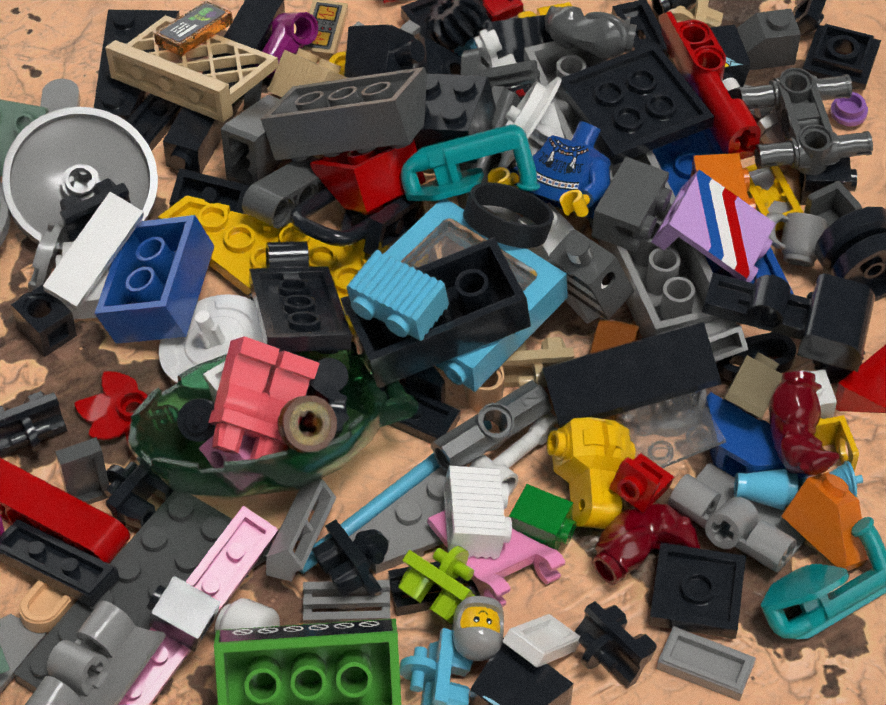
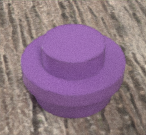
M852 92L849 99H835L832 102L830 113L836 122L845 126H856L866 120L868 107L865 99L860 94Z

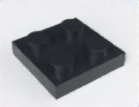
M661 543L649 625L670 629L675 626L689 632L736 639L746 556Z

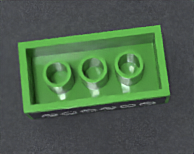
M396 618L216 630L214 655L218 705H402Z

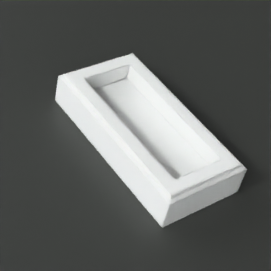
M547 614L510 628L502 642L538 668L575 652L580 644L579 638L581 636L552 615Z

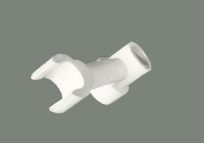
M549 412L535 421L525 435L494 460L483 454L472 461L470 467L500 469L501 482L508 484L510 496L517 486L518 475L509 468L537 445H543L547 442L549 434L552 431L558 430L554 427L558 423L557 417Z

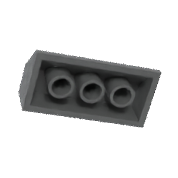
M425 67L292 86L260 119L275 160L291 159L293 162H299L314 155L324 154V157L330 158L338 156L345 151L357 150L358 153H367L378 147L391 146L392 149H400L410 145L413 142V138L424 127L427 73Z

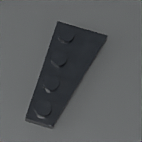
M108 9L94 108L110 112L125 121L128 120L141 105L147 92L111 78L105 47L114 40L127 44L165 15L179 20V11ZM168 47L159 48V51L167 50ZM155 49L142 50V51H145V52L149 53V52H155Z

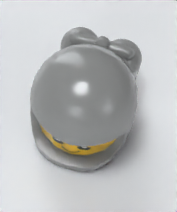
M472 596L463 600L456 607L451 630H453L454 647L462 657L472 661L489 660L491 656L497 654L500 650L504 635V611L502 605L496 599L485 596Z

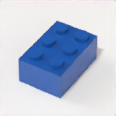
M195 215L140 221L112 261L94 314L116 344L187 336L214 250V244Z

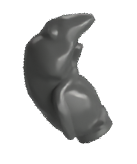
M550 6L544 18L546 33H549L550 37L565 49L577 46L600 59H612L632 51L637 25L630 24L631 17L624 20L605 12H589L584 16L582 10L578 7Z

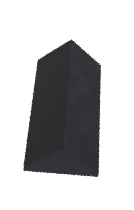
M704 322L693 323L542 367L560 428L573 418L593 417L602 419L721 385V379Z

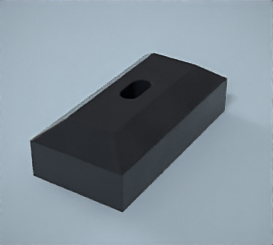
M637 0L612 6L613 15L624 20L631 17L630 24L637 25L632 51L656 42L666 55L667 47L662 35L661 26L647 0Z

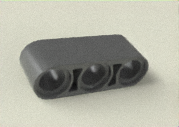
M311 156L303 161H292L253 183L243 197V211L277 229L290 223L291 211L297 205L327 188L312 171L310 165L311 162L318 158Z

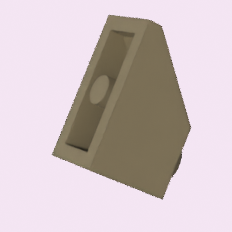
M758 352L754 359L746 355L722 399L762 419L772 394L781 381L782 374L776 371L779 363Z

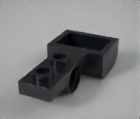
M717 273L712 274L702 313L800 339L798 356L858 372L875 301V294L867 285L823 273L818 276L811 299L791 294L789 284L778 276H760L753 284Z

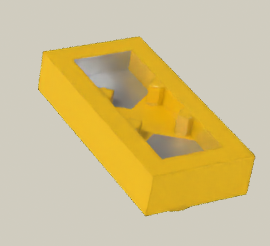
M756 164L745 167L748 169L750 176V188L747 193L749 198L755 199L757 211L765 216L768 213L774 212L785 216L793 212L804 213L779 166L758 169ZM784 222L776 224L775 232L783 229Z

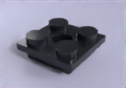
M826 23L824 26L819 25L802 69L815 75L817 79L848 74L851 78L852 89L860 88L865 90L881 40L874 39L873 35ZM840 51V52H845V53H847V54L844 55V54H839V53H837V52Z

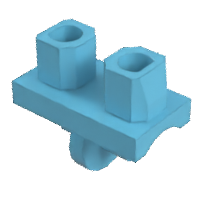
M442 628L437 642L430 643L428 649L422 646L415 647L414 656L405 657L401 660L399 667L400 675L411 681V691H423L421 705H468L469 687L450 682V676L455 674L465 677L469 673L473 661L462 657L455 649L453 630Z

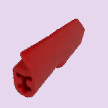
M671 11L658 15L668 53L677 70L714 115L713 127L709 129L723 154L739 153L740 159L753 157L754 149H756L755 145L760 142L761 129L746 103L742 99H732L722 80L726 55L710 27L699 20H687L677 23Z

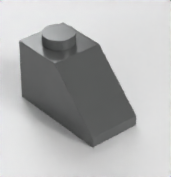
M792 9L755 13L737 27L750 60L749 70L795 65L801 33Z

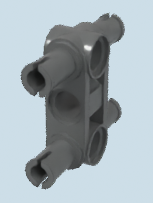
M789 68L782 72L780 78H774L769 81L768 85L737 88L736 99H742L749 110L767 107L775 110L785 142L755 145L754 156L758 169L790 164L792 168L806 175H818L824 172L828 165H834L836 162H839L840 158L872 155L873 141L870 132L864 131L862 133L837 136L832 130L823 104L824 100L851 98L852 82L848 74L817 79L815 75L810 74L804 69Z

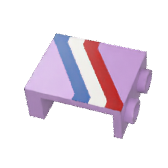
M698 170L681 187L651 242L664 251L679 237L731 273L729 277L751 282L758 272V268L754 266L757 259L760 260L766 254L773 242L768 237L776 223L704 172Z

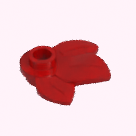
M114 371L103 372V393L74 402L79 416L84 421L92 424L89 430V437H97L98 440H111L120 437L126 432V428L131 426L134 414L130 413L131 411L154 406L153 400L146 393L138 390L135 379Z

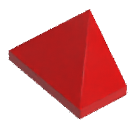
M886 345L862 363L858 372L852 371L838 383L835 395L837 401L836 410L886 413Z

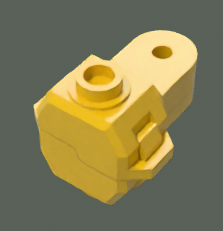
M593 417L573 418L563 427L549 434L547 452L552 456L553 472L569 483L570 500L573 502L572 518L577 522L576 525L579 527L605 529L622 512V498L609 489L621 462L627 457L632 460L635 458V445L630 441L629 429L617 421Z

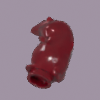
M792 371L782 374L781 383L775 389L770 400V429L777 455L785 468L793 473L815 476L826 472L835 465L840 455L832 451H826L822 447V441L814 436L816 426L821 417V406L816 392L822 389V385L816 382L814 373L806 371Z
M653 503L644 513L633 506L622 511L604 529L599 542L595 545L597 555L592 559V564L597 574L605 582L615 585L625 578L628 573L640 567L649 555L650 550H660L661 543L699 549L700 544L690 518L681 516L670 505Z

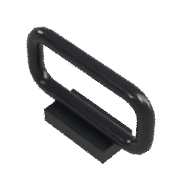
M325 188L297 205L291 211L290 220L295 229L301 233L332 246H351L365 239L363 252L372 255L375 250H379L381 253L387 251L418 221L422 201H408L406 196L403 195L352 228L339 231L308 219L309 216L336 200L333 194Z

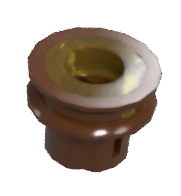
M315 395L299 396L288 401L281 409L278 417V432L282 441L290 449L300 453L317 452L327 447L333 440L337 430V417L333 408L324 399ZM299 417H305L303 425L308 428L307 432H300L298 428Z

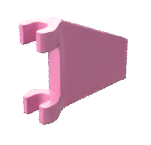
M444 510L429 517L427 524L448 549ZM512 528L511 540L509 543L503 544L499 558L494 560L492 557L487 559L480 557L477 559L475 556L468 558L466 565L474 570V575L471 579L475 583L480 596L496 599L503 607L506 605V600L502 595L510 592L511 589L504 577L533 563L537 575L547 585L561 577V574L556 569L565 565V560L557 550L541 544Z

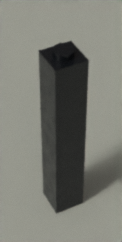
M245 0L224 38L262 51L272 35L274 19L279 14L285 13L284 0ZM216 54L213 55V58L231 56L232 54ZM243 65L241 66V69L256 67V65ZM237 66L215 69V73L237 70ZM211 70L203 71L202 74H211ZM237 82L227 83L229 84V89L232 86H234ZM245 94L232 104L233 116L224 123L182 107L163 140L166 166L178 171L181 168L202 174L222 139L221 128L225 123L233 119L244 100Z

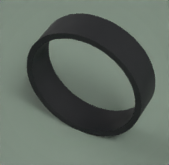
M481 183L475 185L470 191L463 212L464 219L469 226L488 239L494 237L498 243L518 248H534L544 244L554 220L553 211L544 201L527 191L500 183ZM481 205L497 206L512 210L530 219L536 225L519 224L502 219L490 213Z

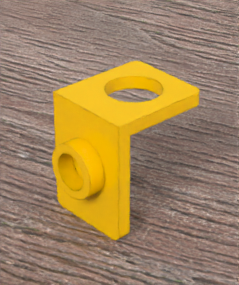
M845 416L820 418L814 436L822 441V446L834 444L837 453L840 455L841 464L844 461H849L855 472L859 451ZM845 442H846L847 449H848V455H847V452H846Z

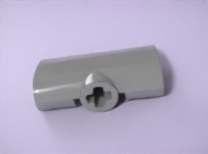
M708 463L696 478L686 474L680 479L672 491L668 505L704 527L709 540L717 547L722 549L736 547L773 571L779 572L806 541L796 529L781 517L786 508L780 510L742 497H734L735 477L711 463Z
M100 601L77 632L78 639L75 642L63 640L53 648L47 661V671L50 676H45L25 705H118L165 639V633L137 627L120 608L110 602Z

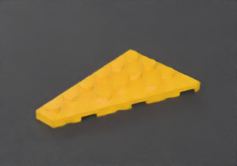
M188 195L158 216V219L195 215L214 244L209 266L246 295L252 293L249 284V269L266 268L267 242L307 241L309 267H329L339 299L348 296L346 286L371 257V255L363 252L365 239L351 246H332L301 233L295 229L292 223L277 229L250 215L230 211L229 205L208 203L204 199ZM423 252L409 267L418 268L428 264L429 256Z

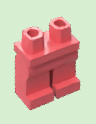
M245 336L231 340L215 399L214 410L211 412L208 422L216 426L212 448L226 453L237 454L239 453L243 435L255 439L250 460L265 466H275L283 447L286 446L278 432V417L281 409L288 401L299 396H306L310 380L315 379L320 363L287 351L279 352V348ZM300 417L294 418L293 422L298 425Z

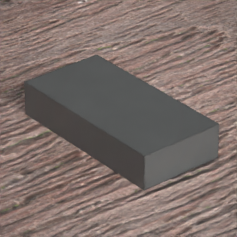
M97 437L55 451L65 492L88 504L109 498L104 493L109 486L103 453Z

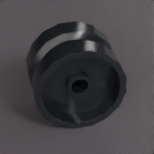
M865 207L854 210L837 219L824 230L817 240L814 252L826 274L867 285L874 292L875 301L886 297V209L883 207Z

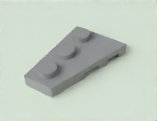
M439 467L349 536L354 541L358 532L376 529L381 531L387 538L389 547L383 562L370 565V569L376 574L403 564L402 559L409 550L422 557L424 551L443 544L427 524L429 517L445 510L443 485L447 474L446 470Z

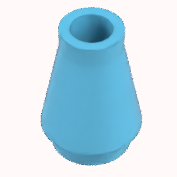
M786 468L752 473H736L734 497H742L776 509L784 510L785 506L788 507L798 492V476L796 473H788Z

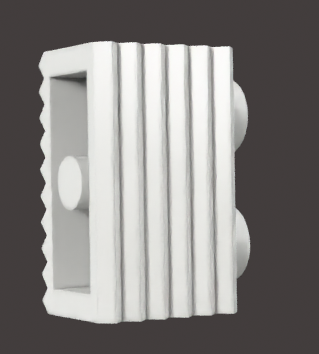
M449 465L443 485L448 552L456 546H461L468 551L469 558L475 556L477 559L480 557L485 559L492 557L494 560L499 558L503 544L509 543L512 535L511 517L504 516V509L507 508L508 484L501 482L500 469Z

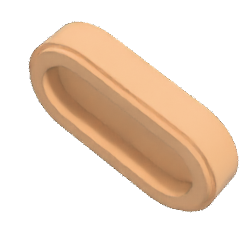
M38 580L20 601L19 613L21 622L29 631L35 633L49 632L75 604L77 599Z

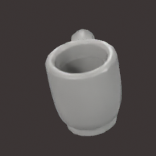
M776 212L768 213L766 217L774 223L784 222L781 242L775 234L776 224L768 237L773 241L771 244L773 247L782 250L784 255L783 261L797 266H813L817 260L814 252L817 240L824 230L827 229L828 222L822 217L807 213L793 212L788 213L786 216Z

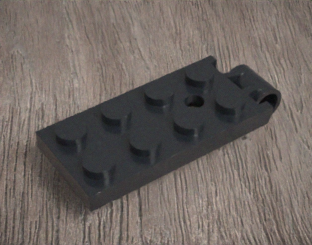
M307 241L267 242L266 268L249 269V284L264 343L279 348V352L287 351L293 354L302 351L335 354L339 350H351L352 334L329 267H309Z

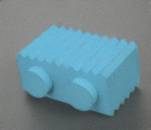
M375 250L346 286L351 307L360 317L367 320L375 317L385 322L388 329L397 336L406 337L408 334L420 341L424 339L425 334H428L429 329L433 328L434 323L438 321L439 316L443 315L444 310L449 305L445 284L441 280L437 281L435 277H430L427 273L423 274L420 270L409 267L406 263L403 264L400 260H395L386 253L382 254L379 250Z

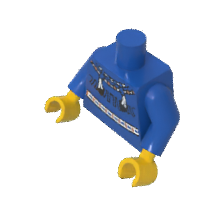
M579 121L572 140L554 135L548 137L543 147L533 155L537 172V183L540 184V189L527 192L535 195L546 204L550 202L554 207L562 209L565 216L575 213L578 217L594 219V210L611 183L610 159L593 148L600 129L589 123ZM517 166L510 170L505 167L491 170L488 173L489 183L517 186L520 182Z

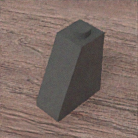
M266 95L225 123L221 128L227 180L251 186L258 180L273 173L282 160H275L260 120L280 99Z

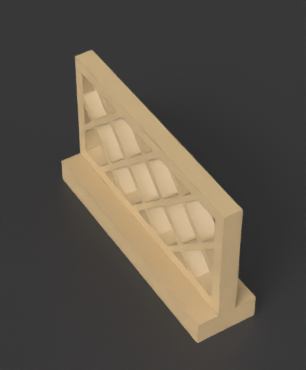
M166 15L127 44L114 40L105 47L111 78L223 123L233 116L232 104L279 67L278 57L203 29L197 30L179 42L167 36H160V31L178 21ZM201 42V43L205 44V45L185 47V44H191V43ZM181 46V48L159 51V48ZM155 49V52H149V53H147V52H145V51H142V50ZM223 53L232 54L231 56L213 58L212 56ZM209 56V59L187 62L188 58ZM181 59L183 60L182 63H173V62H171V61H174V60H181ZM259 64L258 67L241 69L243 65ZM237 66V70L215 73V69ZM211 70V74L199 73L201 71ZM230 82H237V83H236L234 86H232L230 89H229V84H227V83H230Z

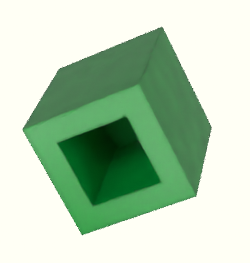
M526 484L509 515L512 520L513 529L557 551L561 543L569 544L577 523L572 520L573 502L529 484Z

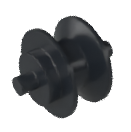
M194 399L182 406L178 413L177 423L180 432L187 439L201 442L208 440L214 435L216 426L208 423L211 412L214 410L215 403L213 401Z

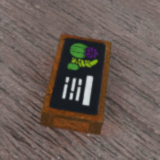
M205 1L154 33L155 44L179 56H183L233 23L232 12L209 1Z

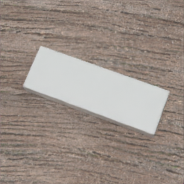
M109 192L44 283V291L78 311L143 219V211Z

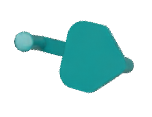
M515 124L506 125L420 148L403 164L401 170V182L406 199L408 201H437L470 192L475 185L481 184L484 177L483 169L474 168L461 171L459 163L513 150L519 172L520 182L517 184V188L523 191L540 189V184L537 183L535 163L525 131ZM433 168L436 179L420 186L416 172Z
M864 517L860 519L851 530L852 535L859 537L872 565L870 570L844 584L849 579V574L845 568L825 564H811L801 567L771 584L761 603V608L768 625L775 634L785 639L811 638L886 593V548L880 534L873 525V518ZM799 604L802 613L788 621L783 608Z

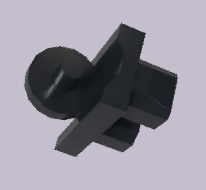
M107 178L96 183L93 188L95 196L82 201L79 196L71 195L60 201L62 209L60 215L71 242L76 240L109 192L131 204L129 191L124 183L116 185L111 179Z
M42 391L27 396L24 404L11 409L0 406V457L30 446L34 453L41 450L40 441L67 431L59 402L54 392L45 395Z
M153 449L139 465L135 462H130L125 469L119 465H111L106 471L110 485L104 493L109 497L106 505L114 518L124 525L129 524L141 529L156 512L155 506L147 501L151 495L155 494L166 500L177 487L180 488L178 476L165 466L164 454Z
M336 519L327 524L325 527L331 538L314 547L312 552L325 574H329L341 596L344 598L362 586L370 596L381 591L379 583L369 572L370 565L383 562L389 547L387 538L381 531L370 529L358 532L354 541H352Z
M594 601L586 606L584 619L575 630V633L581 636L579 643L586 649L581 662L587 669H593L602 664L629 688L637 682L644 666L651 660L657 645L647 634H639L632 637L625 630L628 621L626 614L619 607L612 605L603 609Z

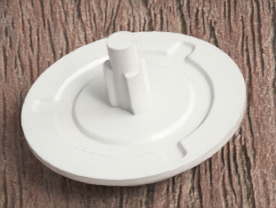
M557 76L547 86L536 81L518 106L512 105L505 115V118L508 119L506 125L515 124L520 126L525 131L527 139L531 138L541 146L552 135L561 137L554 132V128L541 121V118L554 98L562 79ZM513 150L500 153L501 159L498 167L507 168L515 158Z
M231 294L211 296L197 301L187 336L160 340L159 360L166 375L182 387L193 390H210L203 374L226 360L231 340L245 336L264 343L254 301L243 296Z

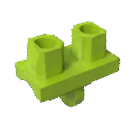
M461 546L454 547L448 553L438 548L433 554V559L441 564L438 569L409 550L402 559L409 568L405 572L398 588L419 603L425 598L433 584L442 589L430 610L453 625L456 607L466 598L475 596L470 589L455 580L460 576L464 580L469 581L474 575V570L466 565L469 558L468 551Z

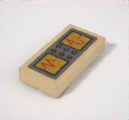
M313 0L309 13L317 20L318 34L312 43L304 45L303 50L319 56V61L320 58L329 61L337 53L348 15V3Z

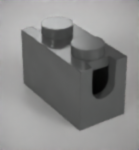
M625 157L594 210L592 236L636 252L643 238L650 239L656 226L657 218L655 216L658 211L665 212L672 195V190L665 188V184L669 179V172Z

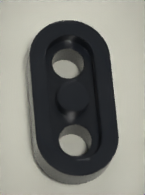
M774 332L747 337L745 340L748 350L719 360L716 363L719 374L723 378L732 381L740 367L733 364L741 365L746 355L754 359L758 352L770 358L769 356L778 357L772 359L779 363L776 371L784 373L794 363L796 345L790 337Z

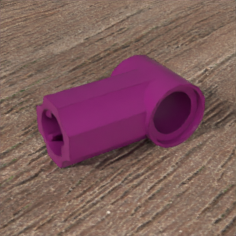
M308 12L279 14L272 23V35L262 52L278 57V64L284 50L297 54L299 48L303 49L304 45H308L316 39L318 34L317 20ZM294 24L296 25V33H294ZM276 69L272 73H270L267 76V78L272 79Z

